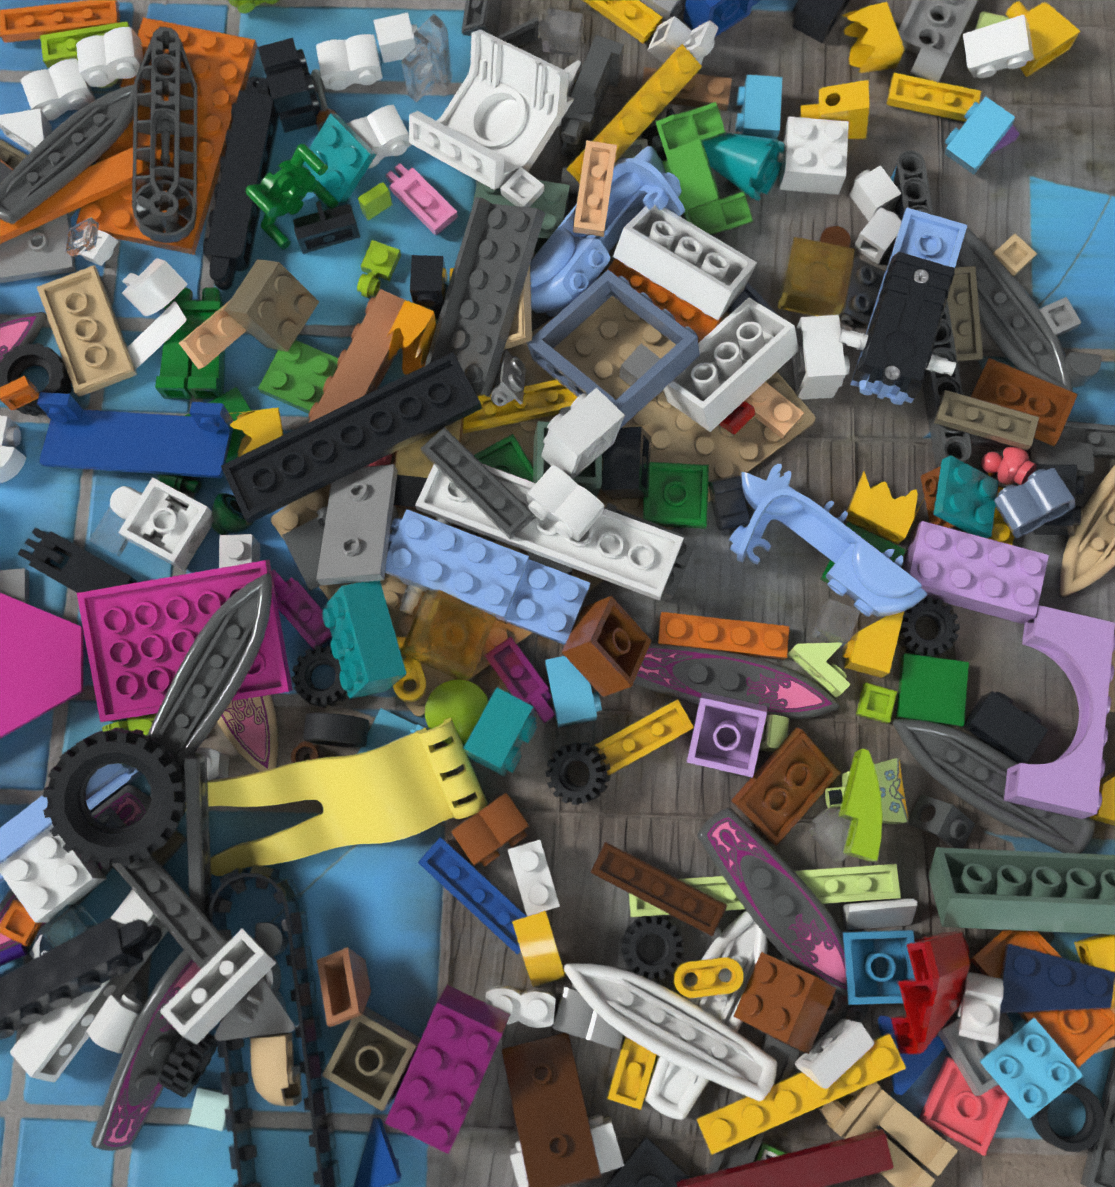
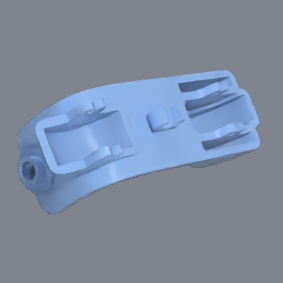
M652 146L645 147L634 158L623 157L614 164L604 237L573 232L576 204L531 260V308L534 312L546 313L549 317H555L595 282L609 263V251L620 239L623 228L645 206L651 209L656 205L658 210H662L665 207L679 216L685 213V208L678 198L682 191L680 181L672 173H665L663 162Z
M776 464L771 469L767 480L741 472L743 494L747 502L756 511L749 525L746 528L740 525L729 539L733 543L730 550L737 554V561L743 563L747 555L752 563L758 564L760 562V558L753 553V549L757 546H761L767 551L771 549L769 542L761 537L767 524L775 519L786 525L835 563L826 574V578L830 581L827 585L838 595L844 596L846 594L855 601V608L867 617H870L871 614L879 617L902 613L914 607L927 596V593L921 588V583L901 568L903 563L902 555L896 558L895 562L891 561L889 558L892 557L894 549H888L881 553L844 525L843 522L846 520L848 512L844 511L838 518L831 515L829 510L834 505L832 500L827 502L823 509L810 498L789 487L791 471H787L780 477L782 464Z

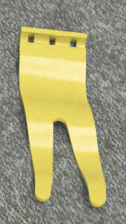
M452 718L444 720L438 727L430 730L423 728L367 752L348 756L305 760L258 773L209 780L208 807H257L303 800H318L323 805V813L278 833L234 845L212 856L211 874L222 876L236 868L253 867V865L265 866L293 861L343 846L397 841L421 833L452 817L462 819L478 813L487 806L488 802L468 755L463 749L464 746ZM451 737L452 742L449 745L435 749L433 744ZM463 765L464 770L462 772L447 777L446 772ZM475 793L476 797L473 800L459 805V799Z

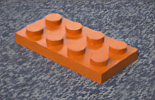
M1002 930L975 954L970 961L983 975L1000 978L1007 944L1062 957L1038 931ZM1110 1008L1030 1013L1018 1012L1026 1022L1035 1018L1077 1068L1086 1062L1115 1034V1013Z

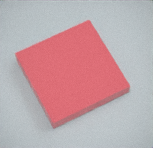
M946 1056L919 1116V1120L985 1156L1010 1098L999 1084L980 1096H974L954 1060Z

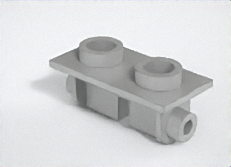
M507 350L503 351V359L499 365L494 381L495 387L491 393V400L497 406H504L513 399L520 405L523 404L526 368L518 357H513Z

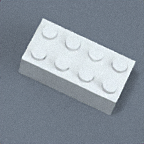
M656 205L651 209L645 206L623 228L613 255L614 258L621 261L625 266L636 270L649 278L653 283L659 284L678 298L687 301L700 309L704 314L716 320L722 317L743 292L757 264L754 260L664 207L662 210H658Z
M748 298L698 343L700 356L668 384L663 391L667 402L711 432L799 351L795 325L753 299Z

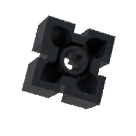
M293 38L259 46L260 58L284 132L316 125L315 112L321 109L303 49L296 50Z

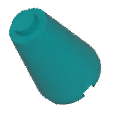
M726 132L723 135L703 142L712 169L754 200H761L759 196L761 193L768 194L782 167V163L778 162L779 153H785V145L782 141Z

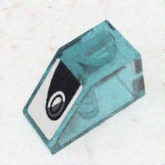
M81 904L66 905L39 930L27 951L28 955L33 960L98 923Z

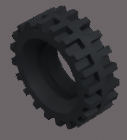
M114 728L109 731H99L79 741L59 757V762L51 769L48 777H51L49 785L44 788L43 797H47V808L43 811L45 818L50 817L53 828L50 832L53 837L59 835L66 843L62 847L68 853L71 850L76 851L82 855L80 860L85 863L95 860L101 862L100 867H110L113 863H122L123 867L131 865L133 861L140 858L144 860L150 857L154 851L160 847L162 848L169 840L186 810L184 767H180L177 763L175 752L172 749L170 751L161 744L162 740L158 737L151 738L144 735V731L138 729L129 731L123 730V728ZM123 763L135 767L145 775L151 786L152 800L148 812L141 820L129 826L113 827L103 824L92 815L86 804V788L89 779L98 769L108 764Z

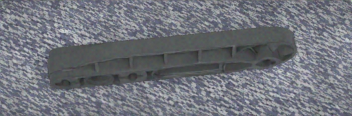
M161 27L154 31L134 81L133 214L135 224L141 233L153 241L162 243L178 242L187 237L194 229L197 218V85L179 35L168 27ZM168 49L169 54H164V50ZM181 62H183L185 69L181 68ZM143 79L151 81V92L138 93ZM181 84H191L194 98L181 95ZM164 95H169L168 101H164ZM138 105L151 108L150 120L138 121ZM194 109V125L181 122V111ZM138 132L150 135V147L138 148ZM157 134H161V162L163 166H157ZM170 135H174V168L168 167L170 163ZM194 136L193 152L181 150L180 138ZM137 159L150 162V175L137 176ZM193 163V180L180 177V165ZM185 198L189 206L179 211L178 201ZM179 215L189 221L185 227L179 225Z

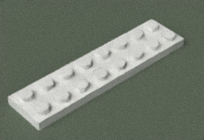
M433 465L415 504L416 509L659 601L684 539L681 536L604 509L600 517L579 541L572 537L569 540L565 539L554 529L556 524L546 517L540 519L535 515L534 519L510 540L435 465ZM484 465L528 508L527 493L536 483Z

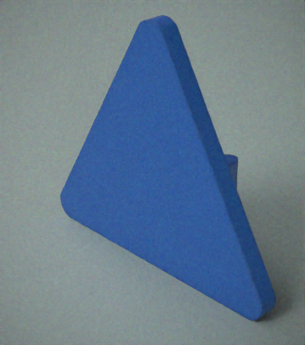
M879 1016L878 1024L881 1036L889 1033L898 1050L891 1018ZM936 1035L923 1053L900 1054L906 1069L890 1075L894 1092L897 1095H903L943 1051L945 1045L940 1036Z
M374 1118L372 1121L354 1187H388L401 1180L399 1159L394 1156L381 1118Z

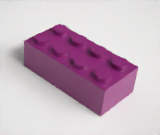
M446 985L435 1005L385 1124L449 1154L503 1034L510 1014Z

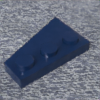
M1007 944L1000 977L1003 980V999L1000 1004V1014L1111 1008L1115 972Z

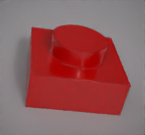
M744 401L719 426L735 435L756 415L754 406Z

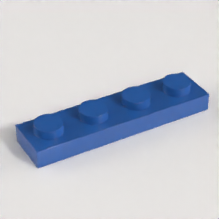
M440 837L418 863L518 955L521 950L512 921L528 916Z

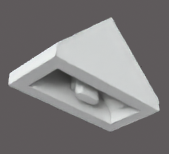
M41 109L0 115V129L5 136L29 152L52 132L51 124Z

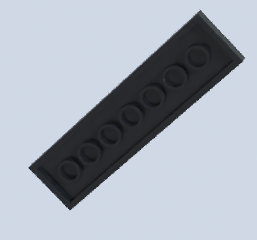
M452 352L221 465V468L245 520L251 523L481 410L482 406L456 356Z

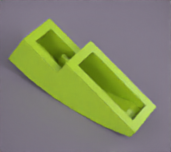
M862 748L854 753L838 817L851 820L843 854L866 861H877L882 836L881 792L870 752Z

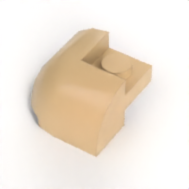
M292 1032L250 1037L251 1075L257 1092L274 1105L290 1107L299 1104L302 1101L300 1066L294 1065Z

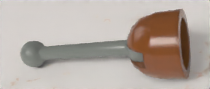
M314 69L311 72V78L316 83L322 110L316 116L317 128L320 131L330 113H337L335 110L327 107L321 83V72L318 69Z

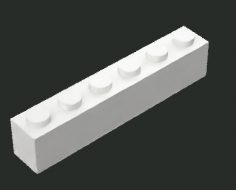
M131 889L129 895L110 917L124 924L141 919L146 921L148 926L150 924L159 926L163 935L161 940L168 932L133 889ZM156 946L144 952V961L130 968L127 974L113 977L102 983L99 989L78 996L68 1006L56 1008L43 1015L40 1021L29 1025L11 1049L10 1054L31 1078L56 1082L88 1039L89 1035L86 1031L110 994L121 995Z

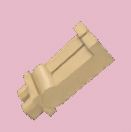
M876 1082L848 1094L842 1103L834 1100L818 1107V1110L828 1120L826 1124L844 1139L877 1131L879 1125L937 1176L941 1174L958 1151L883 1091ZM887 1138L894 1169L879 1173L894 1187H931L935 1179Z

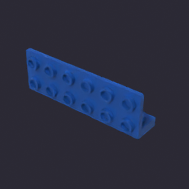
M40 392L37 404L51 419L39 463L42 466L206 478L223 477L224 472L221 465L226 463L233 432L230 424L234 420L222 403L192 402L189 412L191 416L83 410L70 394Z

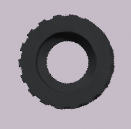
M25 343L23 346H16L12 351L7 352L2 361H0V387L20 378L21 373L28 367L41 366L47 370L49 381L47 386L40 392L71 393V381L64 361L48 346L44 347L39 343ZM38 399L16 409L26 415H46L37 404Z

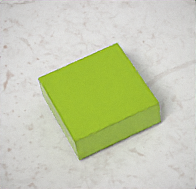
M383 182L358 198L362 214L368 221L392 206L389 189Z
M864 683L856 715L886 724L890 723L897 691Z

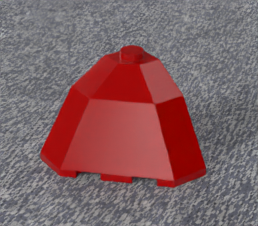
M962 930L916 938L913 943L906 944L915 978L898 982L906 1011L905 1015L891 1018L899 1054L923 1053L959 1007L970 966L968 957L969 947L963 937Z

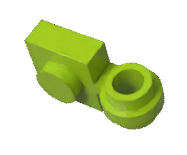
M374 240L371 241L360 266L362 272L368 274H362L357 284V291L361 292L363 297H376L381 287V280L378 278L387 281L391 280L401 257L400 250Z

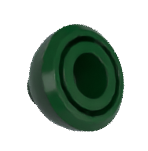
M228 493L217 495L212 506L214 521L211 523V526L218 534L228 535L229 532H241L254 523V521L248 523L245 520L234 495Z

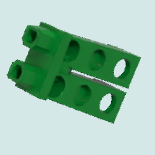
M185 287L164 307V310H166L176 301L186 317V322L163 344L160 376H156L155 389L164 399H192V395L195 399H215L224 394L225 350L205 367L198 369L179 344V342L223 306L222 295L218 288L205 287L202 289V301H192L193 292Z

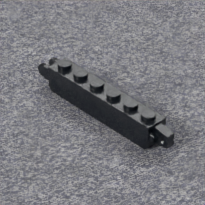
M251 77L246 91H239L237 103L234 102L232 104L231 117L233 122L231 129H228L226 132L227 151L226 156H222L220 161L221 180L220 183L215 185V209L211 210L209 214V238L206 237L203 242L204 256L210 262L209 275L214 280L216 288L222 291L232 287L236 271L243 272L250 266L261 209L247 196L246 188L249 185L260 184L268 174L279 121V115L274 106L273 99L270 97L271 92L266 78Z
M108 918L1 977L0 1039L12 1036L15 1033L14 1031L27 1024L40 1021L43 1015L56 1008L68 1006L78 996L99 989L102 983L113 977L127 974L130 968L144 961V952L156 946L157 943L159 944L163 936L161 928L152 924L148 926V923L141 919L124 924Z

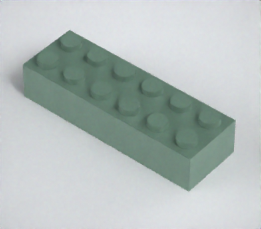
M936 847L929 872V880L942 927L1115 935V855Z

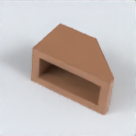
M348 947L317 959L327 1026L333 1027L362 1015L371 994L366 961Z

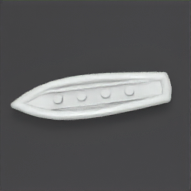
M747 911L743 912L724 929L701 959L727 957L737 961L744 974L740 988L729 994L697 998L682 996L736 1032H738L743 1021L733 1017L761 952L767 954L769 939ZM723 968L719 971V979L722 982L730 979L731 972L729 969ZM693 974L687 986L696 984L697 977L695 974ZM658 1056L644 1098L661 1114L683 1120L709 1080Z
M590 963L566 964L564 966L567 976L588 1005L608 1024L630 1040L684 1069L757 1101L764 1100L768 1095L776 1077V1059L699 1006L657 982L630 971Z

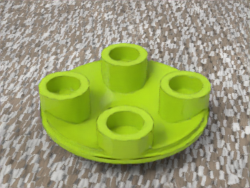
M455 679L439 684L432 691L426 702L425 719L428 728L438 727L444 720L451 717L464 745L489 702L488 698L481 688L466 680ZM449 737L442 742L450 744L452 739Z

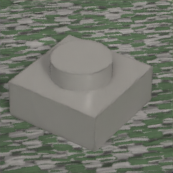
M1067 297L1039 309L1057 337L1077 328L1082 323Z

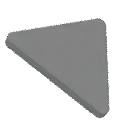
M262 977L223 1017L215 1033V1039L222 1041L289 1033L294 1030L295 1025Z

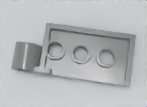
M978 0L912 1L898 30L904 49L918 55L910 73L927 80L939 82ZM938 13L943 16L944 20L936 21L930 14ZM927 36L932 39L933 43L924 44L920 41L919 37Z

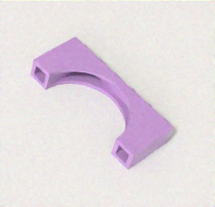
M1038 605L1036 617L1025 622L1022 644L1046 654L1065 672L1076 693L1079 721L1072 743L1057 760L1047 764L1019 763L1007 769L1004 801L1079 819L1097 814L1102 804V794L1099 792L1100 779L1105 771V761L1102 759L1103 746L1108 739V729L1105 727L1106 715L1111 707V697L1108 696L1109 683L1114 676V666L1111 665L1112 652L1115 650L1114 622Z

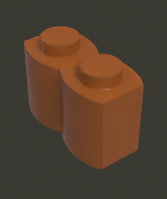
M505 793L451 832L472 864L477 865L481 862L485 867L500 856L497 850L509 843L513 847L528 836L525 830L530 825L510 796Z

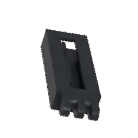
M35 527L31 533L41 539L39 544L29 538L25 541L26 545L35 549L33 553L30 554L24 549H20L18 555L30 561L29 566L76 593L138 582L130 575L52 531L48 535ZM57 550L70 557L63 569L50 563L51 559L58 564H61L64 560L63 556L56 553Z

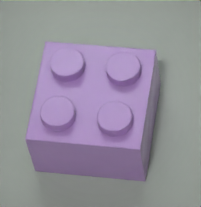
M702 692L687 763L753 778L767 716V706Z

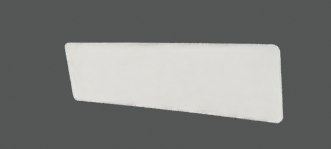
M176 301L127 347L135 369L146 361L186 322V317Z

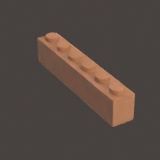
M380 289L376 297H372L369 300L365 310V318L361 324L358 323L355 326L350 346L347 350L344 349L341 352L337 361L338 368L333 376H329L324 384L322 398L319 403L315 402L311 407L309 422L379 388L397 354L396 352L388 360L393 332L388 337L387 335L405 301L404 299Z

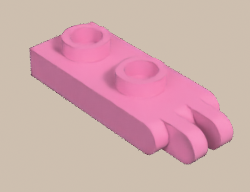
M399 163L395 166V170L401 176L400 178L392 171L386 174L387 179L391 183L389 188L392 193L435 236L458 218L457 211L414 168L407 170Z

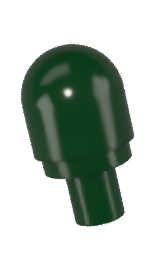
M157 474L158 481L181 493L188 490L197 494L201 488V482L192 479L191 476Z

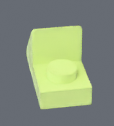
M843 643L796 644L788 653L796 663L835 698L851 685L846 680L847 675L840 667L835 664L830 666L826 662Z

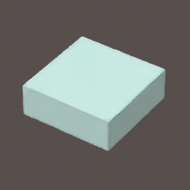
M198 1087L188 1124L218 1131L225 1130L226 1119L224 1109L229 1107L228 1094L223 1095L222 1091Z

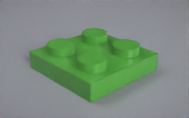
M295 340L288 352L277 351L258 389L264 395L309 414L315 402L319 403L324 394L323 387L327 378L333 376L336 372L338 358Z

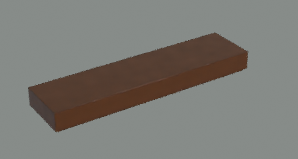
M607 842L604 843L590 871L595 876L712 937L727 907L726 904Z

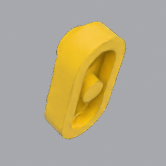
M396 637L399 649L407 653L406 658L403 660L407 674L393 685V689L399 699L405 702H415L426 692V679L414 643L408 638ZM407 681H414L416 683V688L413 691H406L404 689Z
M721 957L682 963L676 969L673 980L680 994L688 998H697L735 992L742 985L744 974L737 961ZM723 968H727L731 972V977L726 982H722L719 979V971ZM692 972L696 975L697 982L695 985L687 986L685 984L684 978L687 973Z

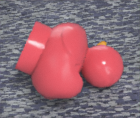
M1018 447L1005 448L1003 450L1004 458L999 453L989 452L981 460V466L988 473V476H993L997 473L998 481L1004 485L1024 484L1037 467L1035 463L1029 461L1028 453Z

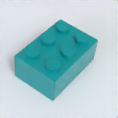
M380 580L342 585L325 604L322 612L323 622L327 628H330L333 639L331 641L332 654L335 659H338L340 664L341 686L343 690H347L349 699L386 692L407 673Z
M496 687L463 748L468 757L505 777L507 771L513 773L522 757L520 755V747L523 741L529 744L537 729L534 707Z

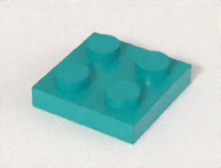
M330 113L310 146V149L328 166L327 171L319 176L305 161L303 165L310 170L315 178L338 202L346 203L377 154L338 114Z
M951 455L942 459L933 515L969 534L984 538L991 537L996 506L994 499L997 498L999 481Z

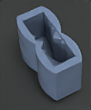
M1055 468L1048 470L1039 469L1033 472L1028 477L1027 482L1018 486L1010 485L1005 487L998 493V497L994 499L996 508L1015 538L1034 531L1044 523L1052 521L1076 507L1074 497Z

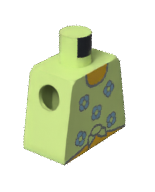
M899 758L874 764L881 792L882 823L902 824L909 822ZM850 771L841 774L842 787L825 789V799L828 808L841 807Z

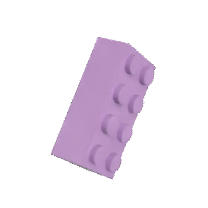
M921 521L911 532L903 570L921 583V588L927 593L926 597H933V600L939 598L944 603L1023 624L1036 617L1049 555Z

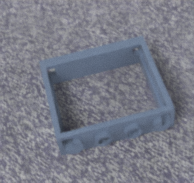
M609 270L602 274L532 337V341L526 342L532 360L575 396L579 397L583 393L588 395L597 388L625 415L620 429L700 356L698 336L694 330L688 326L683 327L668 310L659 309L653 304L647 294L644 292L638 293L623 276L617 277ZM611 296H614L676 344L618 399H614L554 350L562 340Z

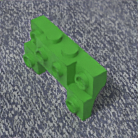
M713 102L706 106L674 114L656 121L667 160L663 161L665 173L669 172L675 175L680 181L682 191L678 198L685 208L684 215L686 220L710 235L723 231L727 232L753 222L744 191L723 199L720 198L703 144L707 140L726 133L717 103Z

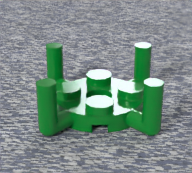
M299 144L292 158L278 165L281 170L275 175L269 172L260 184L249 185L246 188L247 196L265 213L261 221L262 230L282 250L288 248L291 241L274 225L277 217L287 213L291 215L298 213L304 204L302 200L310 192H313L329 209L335 208L339 204L318 180H315V176L303 165L305 161L319 176L323 175L328 169V166L305 144Z

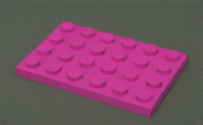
M270 560L77 593L100 722L157 713L174 676L200 631L212 615L233 594L266 573L272 576ZM273 577L270 616L264 639L252 667L232 701L293 690Z

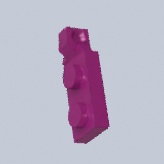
M273 569L272 577L278 609L312 649L316 650V646H322L332 638L330 628H327L323 622V610L298 581L291 577L285 582Z
M511 636L484 655L514 697L532 705L544 724L555 716V713L546 702L552 698L548 692L549 688Z

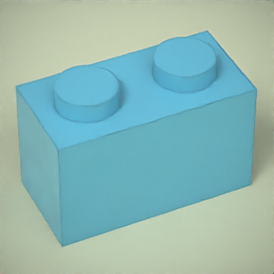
M746 76L744 87H739L737 105L742 106V113H737L735 132L756 137L778 138L780 132L783 77Z
M986 96L980 104L978 102L973 103L964 116L967 119L966 123L960 130L956 127L945 141V144L948 145L945 155L973 175L1008 132L1015 120V116Z
M565 656L546 659L545 666L558 728L595 721L597 719V711H602L598 691L592 692L589 681Z

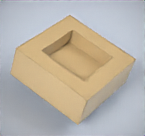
M1013 234L993 253L1013 277L1037 255L1017 234Z

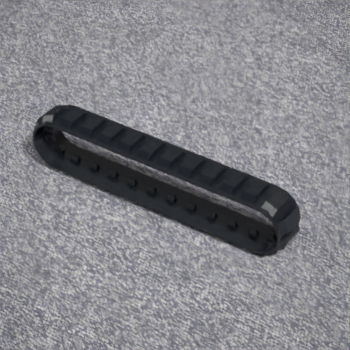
M253 865L250 873H248L245 868H236L220 878L221 886L215 893H209L204 914L209 915L208 919L229 942L232 939L231 930H227L226 913H230L233 903L229 900L234 891L239 895L247 890L246 881L256 878V888L267 890L271 883L277 890L273 895L277 903L283 902L286 919L281 921L282 930L288 931L290 954L286 955L287 966H292L295 989L291 990L290 994L291 1001L297 1002L299 1025L295 1026L296 1037H301L304 1061L299 1062L300 1073L306 1074L308 1097L304 1098L305 1110H310L313 1128V1134L308 1136L310 1147H315L318 1171L313 1173L314 1184L320 1185V1187H338L341 1182L338 1160H332L331 1150L336 1146L333 1123H327L326 1113L331 1109L329 1087H322L321 1080L326 1068L324 1051H318L316 1041L322 1037L320 1017L313 1016L312 1004L317 1002L315 980L309 981L307 968L313 967L310 946L304 947L303 933L308 932L306 911L300 912L298 900L302 895L292 879L282 880L279 878L280 870ZM244 1038L217 1040L218 1057H224L225 1070L220 1072L223 1095L228 1094L229 1107L224 1109L227 1132L233 1133L234 1141L229 1146L231 1169H236L238 1180L233 1184V1187H261V1182L256 1180L254 1158L258 1156L257 1146L252 1145L250 1120H253L252 1108H248L245 1084L249 1083L248 1072L244 1071L241 1048L245 1046Z

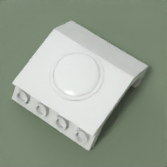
M474 31L471 37L470 71L438 120H434L419 111L409 114V143L491 189H498L520 167L529 172L574 101V98L567 96L569 72L485 31Z

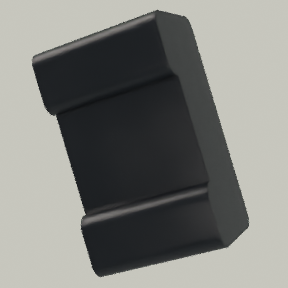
M731 475L708 481L718 529L726 530L749 524L750 519L746 509L740 475Z

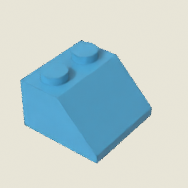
M914 931L842 932L848 1005L903 1003L898 982L915 978L906 944L914 942Z

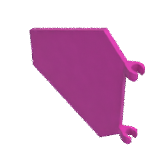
M0 593L1 739L83 692V627Z

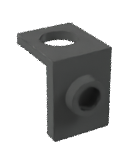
M920 795L908 819L909 822H907L910 826L935 834L951 848H964L975 825L973 821L954 805L925 795ZM928 806H934L936 809L934 818L928 822H922L920 818L922 811Z

